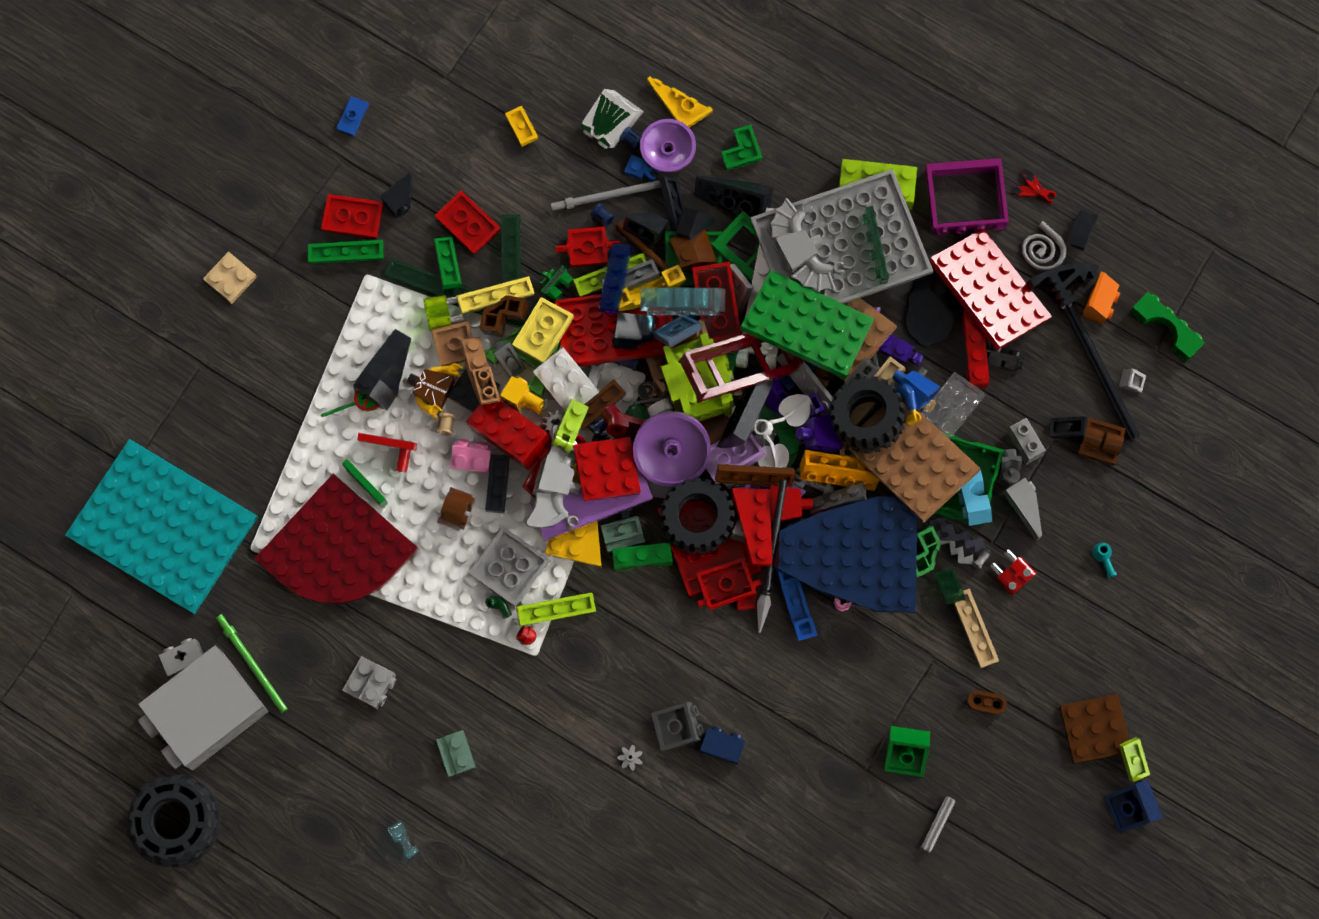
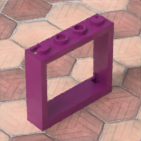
M1001 158L926 164L925 177L932 234L946 235L949 232L964 234L967 231L978 232L981 229L983 231L987 229L1001 231L1007 227L1009 220ZM994 172L999 219L938 224L932 177Z

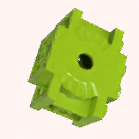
M707 333L701 334L698 340L673 348L664 346L663 350L668 364L661 366L675 412L683 411L698 421L725 414V417L732 415L731 408L734 407L732 398L734 392L697 403L696 394L681 364L678 363L684 352L714 344L713 338L709 339ZM727 355L712 358L724 384L735 381L732 370L729 367ZM706 361L695 363L706 389L716 387L717 383Z

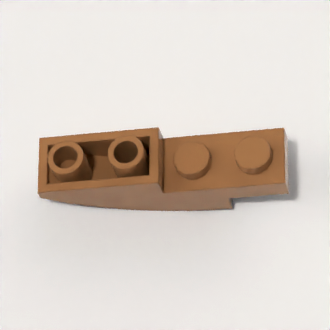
M480 337L461 340L466 370L478 401L481 405L500 402L492 370L488 366Z

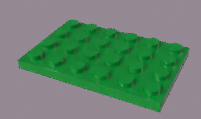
M770 270L740 330L846 379L874 318L815 290L802 287V284Z

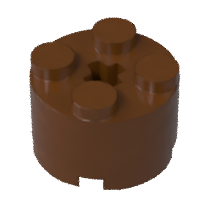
M450 487L440 512L442 514L438 518L437 523L460 531V529L464 530L468 521L467 511H472L475 498L472 497V494Z

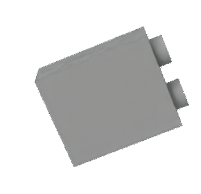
M215 645L140 702L138 705L145 715L139 718L138 721L151 738H154L159 733L162 735L168 746L162 749L161 752L175 769L184 764L185 767L194 770L269 711L224 652Z

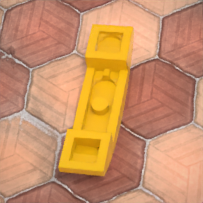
M679 264L661 272L662 276L658 279L629 291L626 287L611 294L610 298L617 312L650 304L684 284L686 278Z

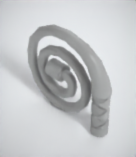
M1042 221L1038 227L1050 236L1061 250L1058 262L1048 267L1038 266L1033 262L1047 263L1055 255L1054 243L1050 238L1041 234L1030 235L1024 239L1022 254L1026 262L1033 268L1048 271L1062 264L1066 257L1067 249L1062 237ZM1035 238L1044 239L1051 247V254L1046 259H1039L1046 253L1047 248L1043 242L1033 241L1028 249L1029 255L1033 260L1031 261L1026 253L1027 243ZM1035 245L1042 246L1034 255L1033 247Z

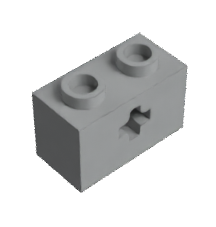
M1027 418L1009 427L1007 433L1026 465L1044 455L1046 450Z
M192 638L182 641L180 646L164 649L159 657L167 676L172 679L204 653L199 642L196 639L192 640ZM182 653L185 654L183 661L180 660Z

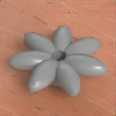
M634 745L630 747L629 751L622 747L624 755L618 756L617 759L624 761L622 768L629 765L630 769L634 771L635 763L642 764V761L638 759L642 755V751L635 752Z

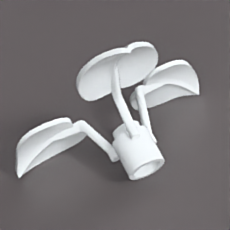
M797 394L785 398L779 405V412L784 416L782 418L767 421L758 419V415L751 433L754 430L757 434L763 435L764 439L770 444V446L762 447L766 456L758 461L759 466L787 467L789 461L787 448L783 444L774 445L768 435L772 433L774 423L784 420L794 427L803 425L810 415L811 399L809 396Z

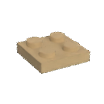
M228 251L203 280L232 304L257 276Z

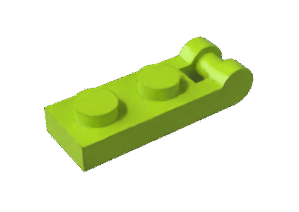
M574 399L569 401L552 445L564 448V451L570 453L588 411V406Z

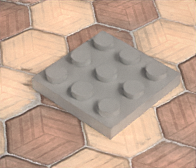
M503 526L469 574L516 608L550 563V559Z

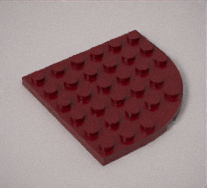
M333 473L254 559L295 594L319 603L341 604L357 601L371 593L377 592L401 570L419 548Z

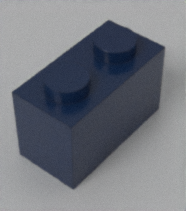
M712 726V729L707 728L700 753L738 765L745 743L742 736L736 733H731V735L725 734L723 729Z

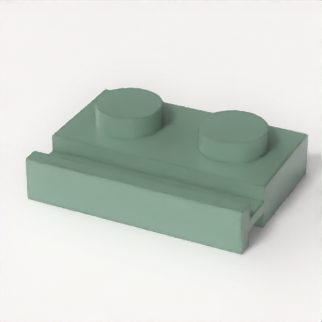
M638 516L601 525L608 554L613 553L612 549L645 544Z
M464 730L436 739L448 777L476 768Z

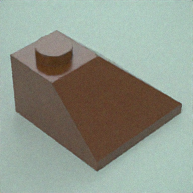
M705 229L691 239L680 236L669 239L677 264H679L683 274L692 271L694 267L717 263Z

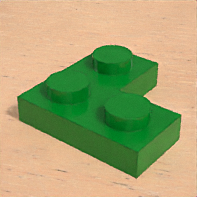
M747 125L734 129L733 133L738 147L721 152L727 171L762 161V155L752 126Z

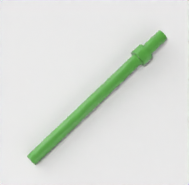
M222 614L219 615L216 620L223 628L226 638L232 641L281 713L285 712L288 708L236 635L237 631L235 628L229 625Z

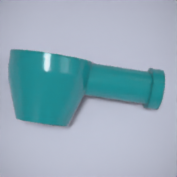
M1104 542L1097 543L1092 549L1093 558L1103 563L1108 578L1116 576L1117 573L1114 571L1109 559L1112 555L1111 547ZM1100 548H1105L1106 553H1102Z

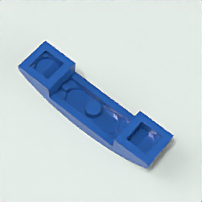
M776 566L782 593L798 641L817 636L801 583L792 576L780 572L778 566Z

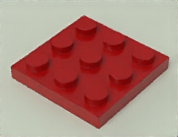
M631 437L573 445L583 502L641 493Z

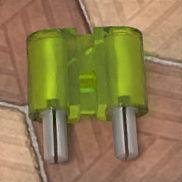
M446 295L423 299L429 331L452 325L451 323L464 320L463 315L450 316L448 305L458 303L456 297L446 298Z

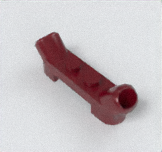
M615 404L606 406L601 413V418L607 424V433L617 438H622L624 434L635 437L638 429L646 421L622 414Z

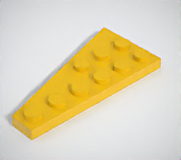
M575 464L572 467V469L574 470L572 481L579 483L577 467ZM598 521L549 539L545 555L602 568Z

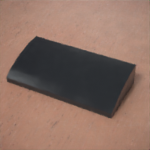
M774 380L743 390L717 447L732 448L742 445L747 441Z

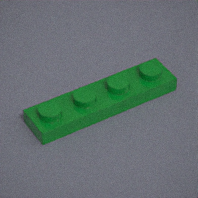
M383 240L308 244L309 264L384 260Z

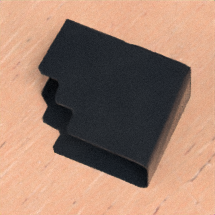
M618 312L613 335V346L620 349L636 350L638 345L643 346L646 341L652 342L653 332L655 331L654 316Z

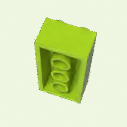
M843 159L839 187L893 169L908 209L912 210L917 167Z

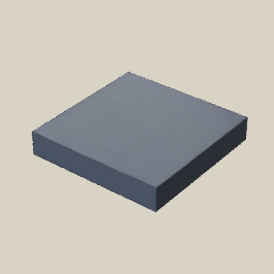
M682 315L655 330L653 335L658 341L672 347L703 328L699 322L686 315Z

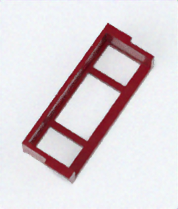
M744 334L684 352L678 363L681 364L696 394L697 403L796 373L803 364V360L781 350L788 364L770 370L758 344L765 342L750 334ZM752 347L764 372L724 384L712 358ZM706 361L717 383L716 387L706 389L695 363Z

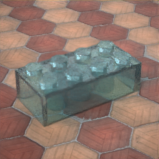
M641 288L640 311H647V315H664V312L665 315H682V312H684L683 315L700 316L702 312V315L719 316V312H725V289Z

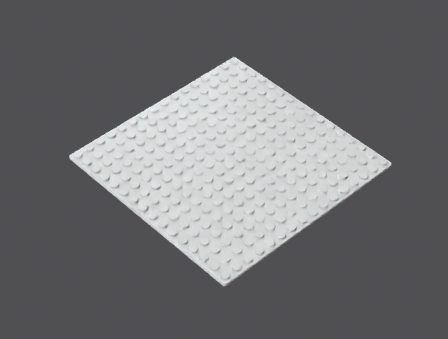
M365 275L254 537L251 550L259 554L334 473L419 548L401 570L377 592L371 593V596L527 654L537 656L551 620L524 625L532 627L536 632V641L531 645L520 644L516 636L522 626H519L516 608L507 602L512 616L503 619L500 610L488 608L485 604L488 597L500 596L469 574L470 570L504 526L550 559V563L518 606L560 599L574 561L545 555L548 540L544 541L540 528L527 527L525 524L533 511L531 504L535 503V498L522 485L532 467L528 471L510 458L505 513L485 512L489 473L450 468L452 446L459 439L469 440L470 443L486 442L488 445L492 444L472 431L466 423L472 412L447 398L442 410L445 413L455 415L451 429L453 435L436 433L440 418L438 417L436 420L431 415L420 410L413 394L415 387L407 384V379L411 373L420 377L424 369L429 370L432 367L440 366L432 330L469 321L473 338L480 337L484 351H488L494 344L504 340L518 328L505 324L503 337L486 335L479 328L482 315L474 312L464 314L463 321L430 328L429 319L461 315L460 308L449 304L444 307L427 310L425 301L435 300V298L371 275ZM395 329L411 337L398 395L388 411L378 407L374 411L367 412L354 405L321 417L322 413L354 402V383ZM487 360L494 380L500 384L498 394L501 400L500 395L510 378L500 363L495 366ZM465 362L458 363V365L463 367L457 370L460 376L466 368ZM523 362L527 369L515 378H523L528 382V385L535 376L533 372L535 369ZM613 362L605 363L604 370L600 372L601 377L597 389L600 391L614 379L626 392V396L615 404L622 414H625L628 407L634 401H637L639 396L638 387L645 381V374L633 371L622 365L619 366ZM590 365L580 366L587 376L588 371L591 370ZM454 376L455 381L457 382L459 377ZM546 388L541 397L544 400L543 404L545 407L540 415L526 407L520 412L521 415L538 427L544 423L542 421L543 417L549 418V411L552 415H555L556 409L559 411V415L563 411L565 412L556 399L547 400ZM589 427L584 431L580 428L578 433L587 441L586 443L592 442L591 438H593L594 434ZM358 433L417 443V450L410 453L407 473L396 471L399 448L360 442L357 440ZM493 446L491 454L505 455ZM346 459L387 500L388 504L384 508L344 469L342 463ZM450 487L472 494V497L475 498L472 511H467L468 521L464 530L460 529V531L437 523L438 518L442 514L440 512Z

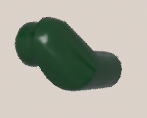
M490 596L486 599V606L500 610L503 619L512 616L505 599L497 596Z

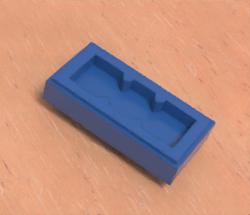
M351 96L336 128L337 131L354 137L369 106L368 102Z

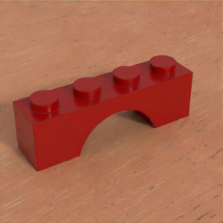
M964 310L961 319L967 353V389H987L989 373L985 334L968 312Z

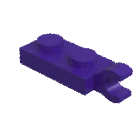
M890 335L878 349L881 353L903 364L909 360L920 366L924 357L917 352H912L914 346L893 335Z

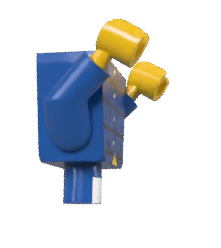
M897 370L891 379L899 384L897 393H900L907 403V408L911 414L906 416V421L909 425H912L921 420V415L916 410L919 411L923 408L926 413L934 410L936 403L933 397L940 386L916 371L905 375Z

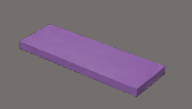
M637 468L641 493L637 495L583 502L581 489L578 495L569 492L563 499V506L569 512V516L573 515L578 518V525L570 522L574 525V530L653 500L645 476ZM535 503L531 504L532 510L534 509ZM563 519L554 526L540 528L544 541L570 532L571 530H568L566 527L567 521Z

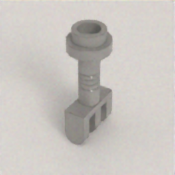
M800 467L796 470L798 474H800ZM795 474L794 480L796 481L792 483V485L801 489L805 485L824 492L823 495L833 492L835 486L832 484L825 485L820 482L801 480L798 474Z

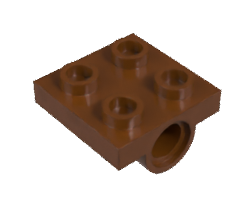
M1088 418L1086 435L1081 440L1077 455L1115 466L1123 445L1126 428Z

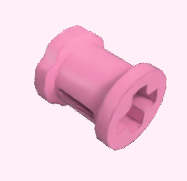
M834 599V605L838 611L848 610L852 602L846 600V603L841 605V599Z

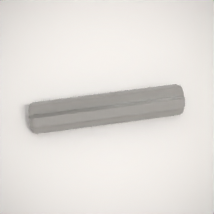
M945 797L921 846L926 852L932 851L955 804V800L951 797Z

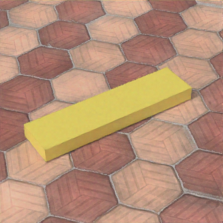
M528 276L457 295L456 298L461 315L493 306L506 295L520 298L534 296V290Z

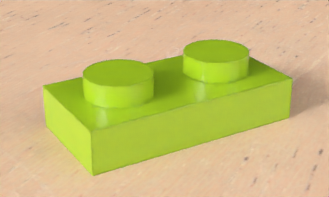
M1135 737L1119 744L1129 781L1135 782L1150 775L1140 739Z

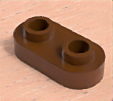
M976 690L971 692L967 698L969 708L974 711L1000 715L1007 708L1006 699L998 694ZM978 698L980 700V704H975L973 702V699ZM993 702H998L1000 707L998 709L994 708Z

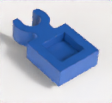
M631 155L624 171L625 174L640 180L643 179V176H646L651 182L656 181V177L650 174L652 172L659 173V171L648 167L644 159Z

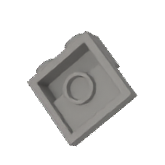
M361 656L342 691L378 709L379 706L382 707L387 699L385 694L388 689L394 687L397 680L395 678L396 674Z

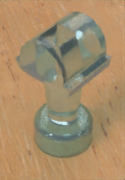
M401 820L387 828L395 843L399 842L405 850L403 856L406 860L420 852L417 846L411 845L407 837V829Z

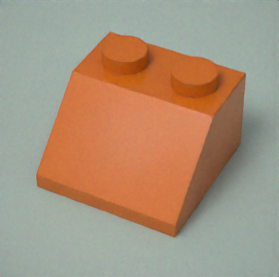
M1100 272L1082 316L1104 324L1107 319H1111L1114 311L1111 306L1113 302H1117L1120 292L1117 291L1119 284L1106 273Z

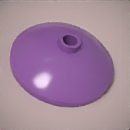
M662 119L649 125L643 132L640 141V151L644 161L651 168L659 172L672 173L685 168L692 161L696 151V140L691 129L684 123L675 119ZM669 148L671 152L667 153L665 149Z

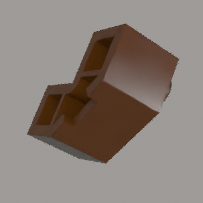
M504 296L493 306L484 309L479 327L480 330L486 335L503 337L506 320L525 323L529 304L525 298Z

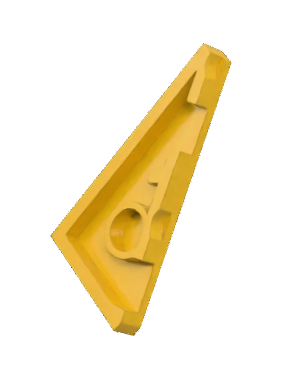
M647 78V82L673 118L688 127L693 126L713 113L711 107L698 103L696 99L687 97L683 92L662 84V81L658 79Z

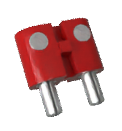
M1008 549L1004 554L1011 560L1012 564L1005 571H1002L996 563H992L990 567L998 575L996 580L1013 596L1037 573L1021 556L1017 558Z

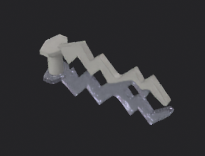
M944 517L930 521V524L941 523L942 533L948 532V537L942 539L940 530L936 534L941 545L949 544L951 555L958 554V563L973 565L979 570L986 559L992 554L989 549L985 548L982 537L971 541L969 531L955 534L953 523L946 526ZM964 540L965 549L975 547V552L982 550V553L976 561H973V555L964 557L963 546L955 548V542Z

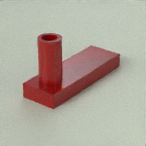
M358 433L357 440L360 442L399 448L396 471L407 473L410 453L417 450V443Z

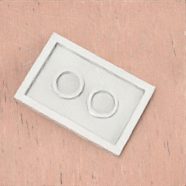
M564 347L533 370L534 374L565 411L571 399L585 404L599 393V390Z

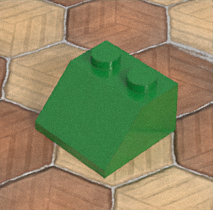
M891 726L884 771L923 777L930 747V732Z

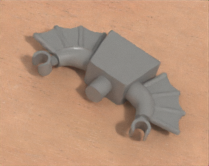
M785 198L783 205L774 210L775 218L770 222L772 228L771 239H776L775 245L791 274V278L798 280L802 287H812L817 292L824 289L834 291L835 285L831 271H835L838 275H843L845 271L837 269L839 266L845 265L838 261L831 266V264L821 263L816 258L817 250L815 248L824 244L820 234H817L810 238L806 230L801 228V222L805 218V214L812 213L814 207L812 206L810 210L806 211L804 208L808 202H804L801 207L802 210L797 211L789 199Z

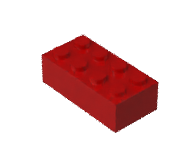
M730 262L692 268L700 321H704L709 339L713 338L714 343L742 335Z
M502 400L485 405L480 404L466 420L472 431L528 471L534 465L543 449L552 443L547 432Z

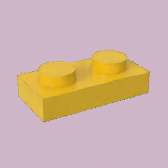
M522 106L505 113L521 147L538 140V136Z

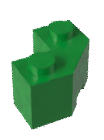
M933 526L917 531L916 578L933 570L936 563L934 561L941 542Z

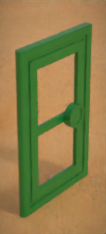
M742 211L711 246L727 261L735 264L742 274L752 282L754 270L749 265L757 257L759 244L756 246L755 254L746 263L726 246L743 226L757 237L750 220L751 217Z

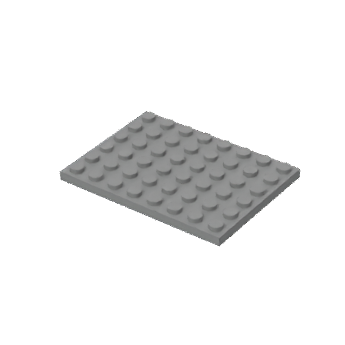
M893 169L792 203L797 211L802 210L801 207L804 202H808L804 208L806 211L810 210L812 206L814 207L812 213L805 214V218L801 222V228L806 230L810 238L817 234H820L824 244L815 248L817 250L816 258L821 263L831 264V266L838 261L845 265L839 266L837 269L844 270L845 274L838 275L835 271H831L835 290L824 289L819 292L827 297L845 304L933 273ZM771 210L751 217L750 220L769 270L800 283L798 280L791 278V274L775 245L776 239H771L772 228L770 222L775 218V211Z

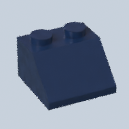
M1148 780L1104 796L1119 834L1163 818Z

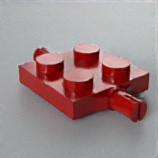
M605 227L568 230L567 245L556 246V254L568 252L571 268L608 265L607 255L609 249L620 248L619 240L608 241Z

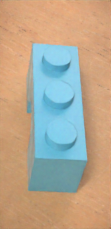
M981 470L958 493L959 503L964 505L962 507V515L964 519L967 518L969 526L992 522L988 495L977 496L984 494V481Z

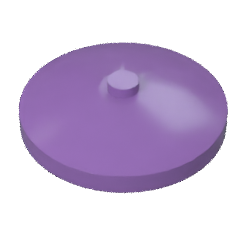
M675 411L659 413L646 420L638 429L633 443V456L639 471L651 482L665 487H673L677 483L681 485L683 480L686 479L694 481L706 469L711 455L710 439L703 425L694 417Z

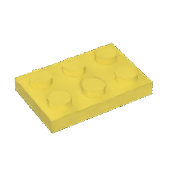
M541 297L512 346L541 363L545 362L550 358L574 318V314Z

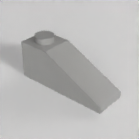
M1024 478L1006 489L1004 495L1033 538L1038 541L1042 537V530L1035 492L1036 488L1031 481H1027Z

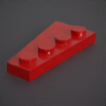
M731 488L751 566H771L770 489Z

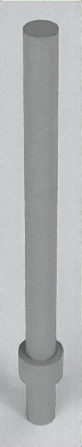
M660 180L578 198L569 197L565 198L564 201L551 203L552 211L563 208L571 209L576 205L660 188L661 184Z

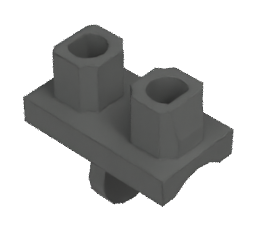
M1016 449L1004 450V457H1002L999 480L1004 479L1010 484L1018 482L1020 478L1022 456H1017Z

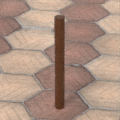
M621 221L615 225L650 260L653 259L654 263L662 271L670 268L638 237L623 230V223Z

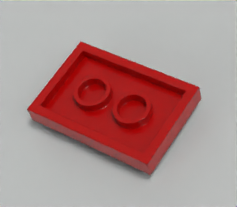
M462 191L435 215V218L473 255L481 250L501 230Z
M328 194L321 230L329 233L377 239L384 203Z

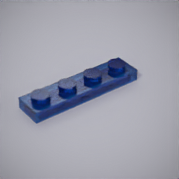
M612 244L599 304L600 312L616 314L619 312L632 252L631 245Z

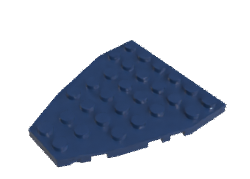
M878 496L818 513L780 530L778 570L792 576L799 582L802 581L816 591L850 601L852 604L861 605L874 612L915 614L917 516L897 497Z

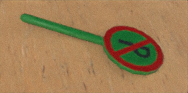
M355 392L354 402L322 413L321 417L354 405L367 412L374 411L379 406Z

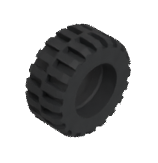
M860 376V380L851 379L850 384L846 385L844 383L840 387L841 392L836 391L834 394L835 401L832 400L830 404V419L834 432L839 441L843 442L844 446L847 448L851 446L855 452H859V450H863L864 454H869L870 450H874L875 453L881 452L880 448H889L891 446L890 442H896L899 439L898 433L902 434L904 430L903 424L906 423V416L900 393H897V389L893 384L889 385L885 379L879 381L876 376H871V379H867L866 376ZM875 402L885 408L886 414L884 418L875 426L863 428L854 425L850 421L852 411L862 403Z
M695 478V481L683 480V484L677 483L673 486L672 491H668L661 505L660 519L663 534L669 539V543L673 547H678V550L681 552L687 551L689 555H694L695 553L706 555V552L711 551L712 553L717 550L718 546L722 547L725 544L726 539L730 537L734 525L735 511L733 509V502L729 499V494L726 490L723 491L721 489L722 486L717 483L715 485L712 484V480L709 479L700 481V478ZM691 501L706 502L715 511V523L712 528L705 532H690L683 528L680 523L679 513L681 508Z

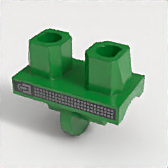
M562 266L557 273L554 269H551L549 273L544 270L542 271L543 280L540 283L545 286L541 290L542 296L546 300L548 297L554 301L559 300L562 296V292L557 289L560 283L566 288L572 285L574 281L568 274L566 267Z

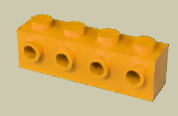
M805 450L800 462L801 480L846 487L863 482L866 490L875 491L879 479L855 457Z

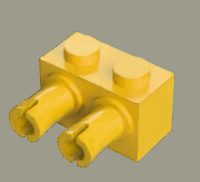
M512 376L500 395L501 400L519 413L526 407L540 415L545 407L543 404L544 400L530 393L526 380L521 377L516 379Z

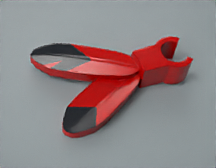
M1024 169L1023 178L1029 186H1017L1012 189V193L1021 197L1039 196L1048 204H1052L1053 200L1047 196L1052 195L1055 198L1056 193L1042 188L1034 174Z

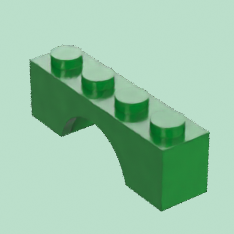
M1147 292L1129 312L1143 325L1157 322L1168 327L1174 337L1172 351L1185 363L1205 343L1200 334L1188 328V324L1182 319L1179 320L1174 315L1173 310L1167 306L1165 307L1155 294Z

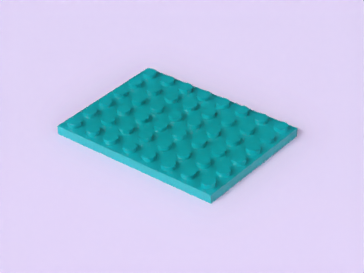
M129 439L65 536L191 613L196 614L256 522L258 516Z

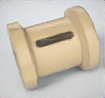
M445 412L438 413L440 420L436 433L453 435L451 429L455 415Z

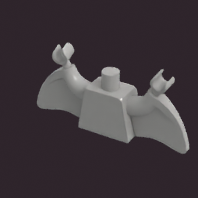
M558 425L552 427V441L558 430ZM551 444L548 455L541 461L532 493L536 495L535 506L525 523L527 527L547 528L558 524L563 519L567 521L566 527L568 530H574V525L570 522L578 525V518L573 515L569 516V512L563 506V499L569 492L578 495L581 489L580 483L572 481L574 475L572 467L576 464L573 447L570 453L564 451V448Z

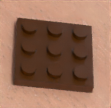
M1118 694L1059 706L1073 764L1122 755L1119 744L1128 741L1129 737Z

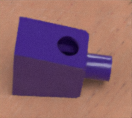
M830 414L811 418L802 427L797 429V438L804 439L805 447L808 450L832 454L842 449V443L834 432Z

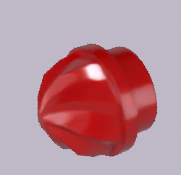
M523 625L519 629L516 639L522 645H531L536 641V632L532 627Z

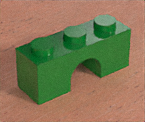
M670 543L612 549L615 572L630 571L641 566H653V568L672 566Z

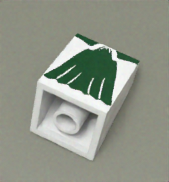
M604 89L580 127L584 129L583 133L587 136L597 138L599 140L598 144L606 149L608 147L615 148L624 130L627 127H632L644 111L615 90Z

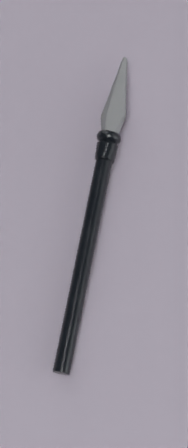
M780 479L771 532L772 565L766 566L762 590H760L761 595L757 601L759 633L762 630L771 606V581L788 481Z

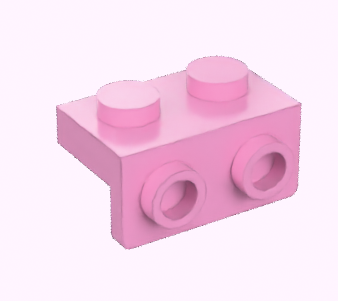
M466 439L455 441L452 446L450 468L489 473L493 446L488 445L486 442L470 443Z

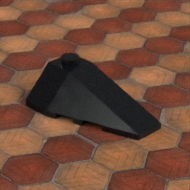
M696 176L694 194L711 205L720 207L727 215L731 214L737 218L744 211L747 215L753 217L765 213L766 208H770L773 187L754 182Z
M395 329L354 383V391L388 411L398 395L411 337Z

